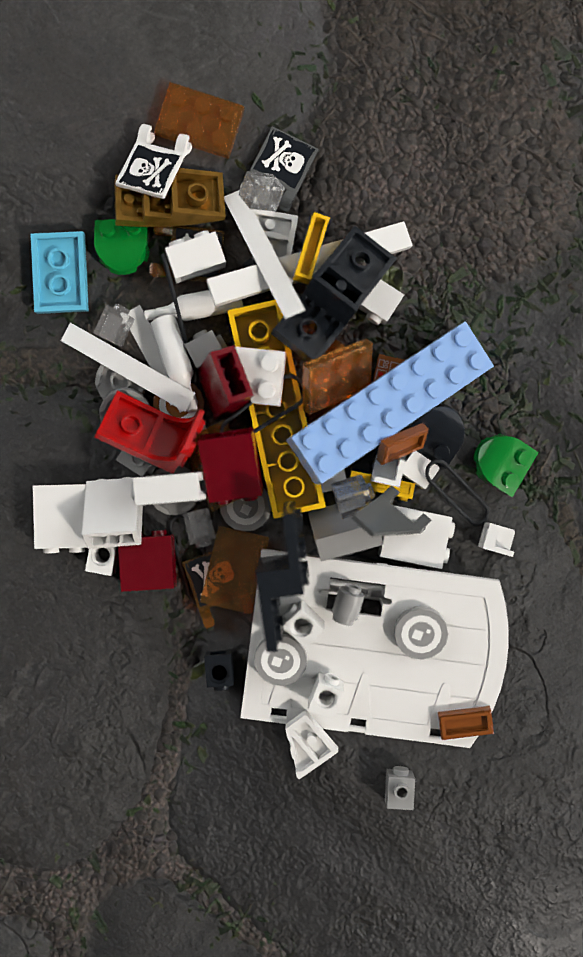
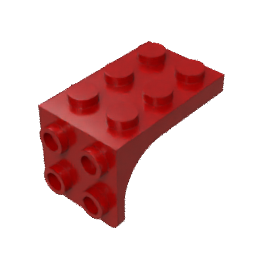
M117 390L94 438L174 474L178 466L184 467L196 446L195 440L197 435H200L206 422L202 419L205 411L199 409L194 417L178 418Z

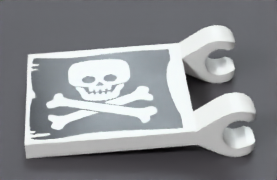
M142 124L139 128L137 141L115 184L118 187L164 199L184 157L192 149V144L188 142L190 137L185 134H179L174 150L151 145L155 139L154 133L150 132L152 127Z

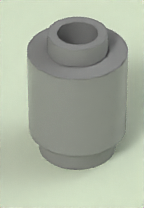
M347 583L345 586L339 587L332 609V619L337 623L351 626L358 619L365 597L359 586Z

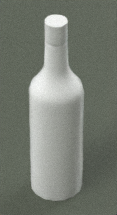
M209 290L177 297L182 321L228 313L227 310L243 307L242 299L215 307ZM174 302L168 306L144 311L146 321L154 320L164 315H174L178 318Z
M174 315L158 317L150 325L167 376L192 391L193 368L176 317ZM194 397L187 409L188 413L198 410Z

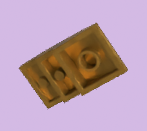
M179 168L164 199L118 187L115 184L116 226L172 227L225 220L226 217L222 172ZM115 175L114 183L116 182L119 175Z

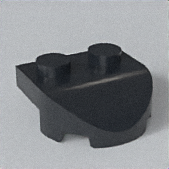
M439 404L417 418L411 427L423 423L428 428L424 447L417 450V452L430 460L441 459L449 465L463 444L465 427L461 415L454 408ZM437 463L438 465L446 469L444 465H442L441 463Z

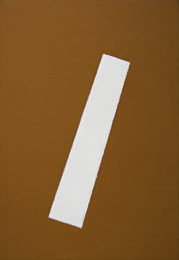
M241 189L224 196V200L285 319L305 311L243 190Z
M139 305L122 314L150 368L168 377L149 321H146L141 306ZM205 425L200 435H197V438L195 440V447L198 446V439L200 438L201 434L209 433Z
M72 323L69 324L61 339L67 345L185 412L196 394Z

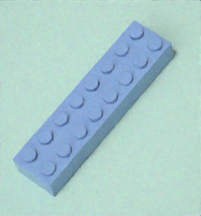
M465 321L286 439L314 484H322L378 446L381 440L394 435L494 367V365Z

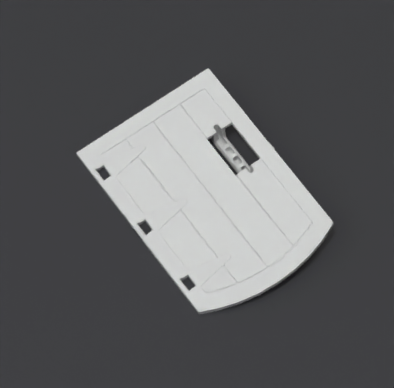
M261 550V557L287 554L284 551ZM306 554V558L302 560L308 561L309 585L304 586V595L280 597L281 606H279L280 615L283 616V613L293 603L297 605L303 600L324 620L325 631L307 648H304L307 654V663L301 678L292 684L284 686L272 685L263 680L255 667L256 649L260 642L265 639L257 586L241 718L286 724L303 711H308V698L318 673L325 675L326 673H331L343 681L344 693L333 720L309 712L322 729L343 732L352 731L365 733L366 735L471 748L478 736L442 740L441 736L430 735L431 728L440 730L438 712L490 706L492 713L501 691L508 655V619L506 603L499 579L338 558L321 561L320 556ZM347 583L355 584L365 594L364 599L380 601L382 606L381 615L359 613L358 619L353 622V625L339 624L332 619V609L326 608L328 594L337 595L340 586H345ZM417 606L430 607L439 612L446 622L448 630L447 643L441 652L432 658L422 660L411 658L404 654L397 646L394 634L395 624L400 615L406 610L409 611ZM299 618L295 621L299 626H305L309 623L304 618ZM284 629L283 633L290 634ZM326 690L321 692L320 694L323 696H330L333 693L331 691ZM272 708L286 709L287 713L286 716L273 715L271 710ZM351 718L366 720V727L350 725Z

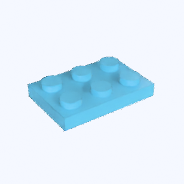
M77 231L31 234L34 312L43 314L89 311L85 233Z

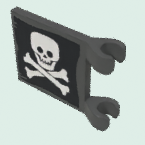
M272 126L249 173L243 180V191L252 194L258 178L285 190L280 200V209L289 212L319 149Z

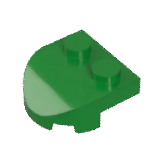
M115 219L95 220L94 246L101 265L103 264L111 273L117 275H127L136 272L137 267L144 261L147 262L150 255L148 227L116 226Z
M498 434L493 437H486L480 442L474 453V461H476L477 467L476 474L482 481L513 497L539 452L521 440L508 435Z

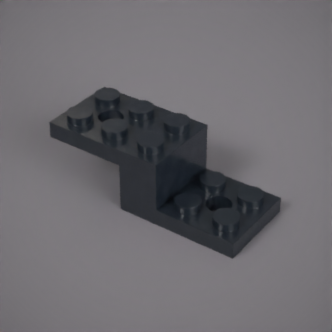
M354 226L314 274L303 294L299 297L305 311L287 319L283 317L271 334L314 367L397 258L358 227ZM355 257L362 258L366 262V266L359 265ZM302 326H311L314 334L305 333Z
M295 501L284 502L282 515L287 554L259 557L256 570L267 653L277 652L279 642L283 641V616L280 615L279 606H281L280 597L304 595V586L309 585L308 561L302 560L306 558L305 535H299L303 525L301 508L296 509Z

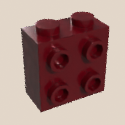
M153 530L151 535L141 536V545L118 546L121 592L174 589L177 586L174 534H167V530Z

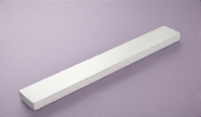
M404 221L365 233L391 254L410 249L413 246ZM343 239L321 245L312 277ZM301 252L278 258L291 284L299 282L293 280ZM355 257L358 264L365 262L362 258ZM258 265L212 277L206 281L215 307L270 291Z

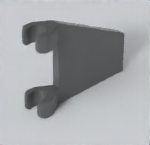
M390 486L381 496L359 510L351 518L371 537L421 534L432 521L423 513L413 523L392 505L394 498L400 493L393 486Z

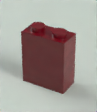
M235 345L209 352L197 370V375L216 420L237 412L249 402L254 394Z
M254 427L201 434L198 439V446L209 503L216 502L218 505H225L235 499L253 501L258 499V496H262L264 486Z

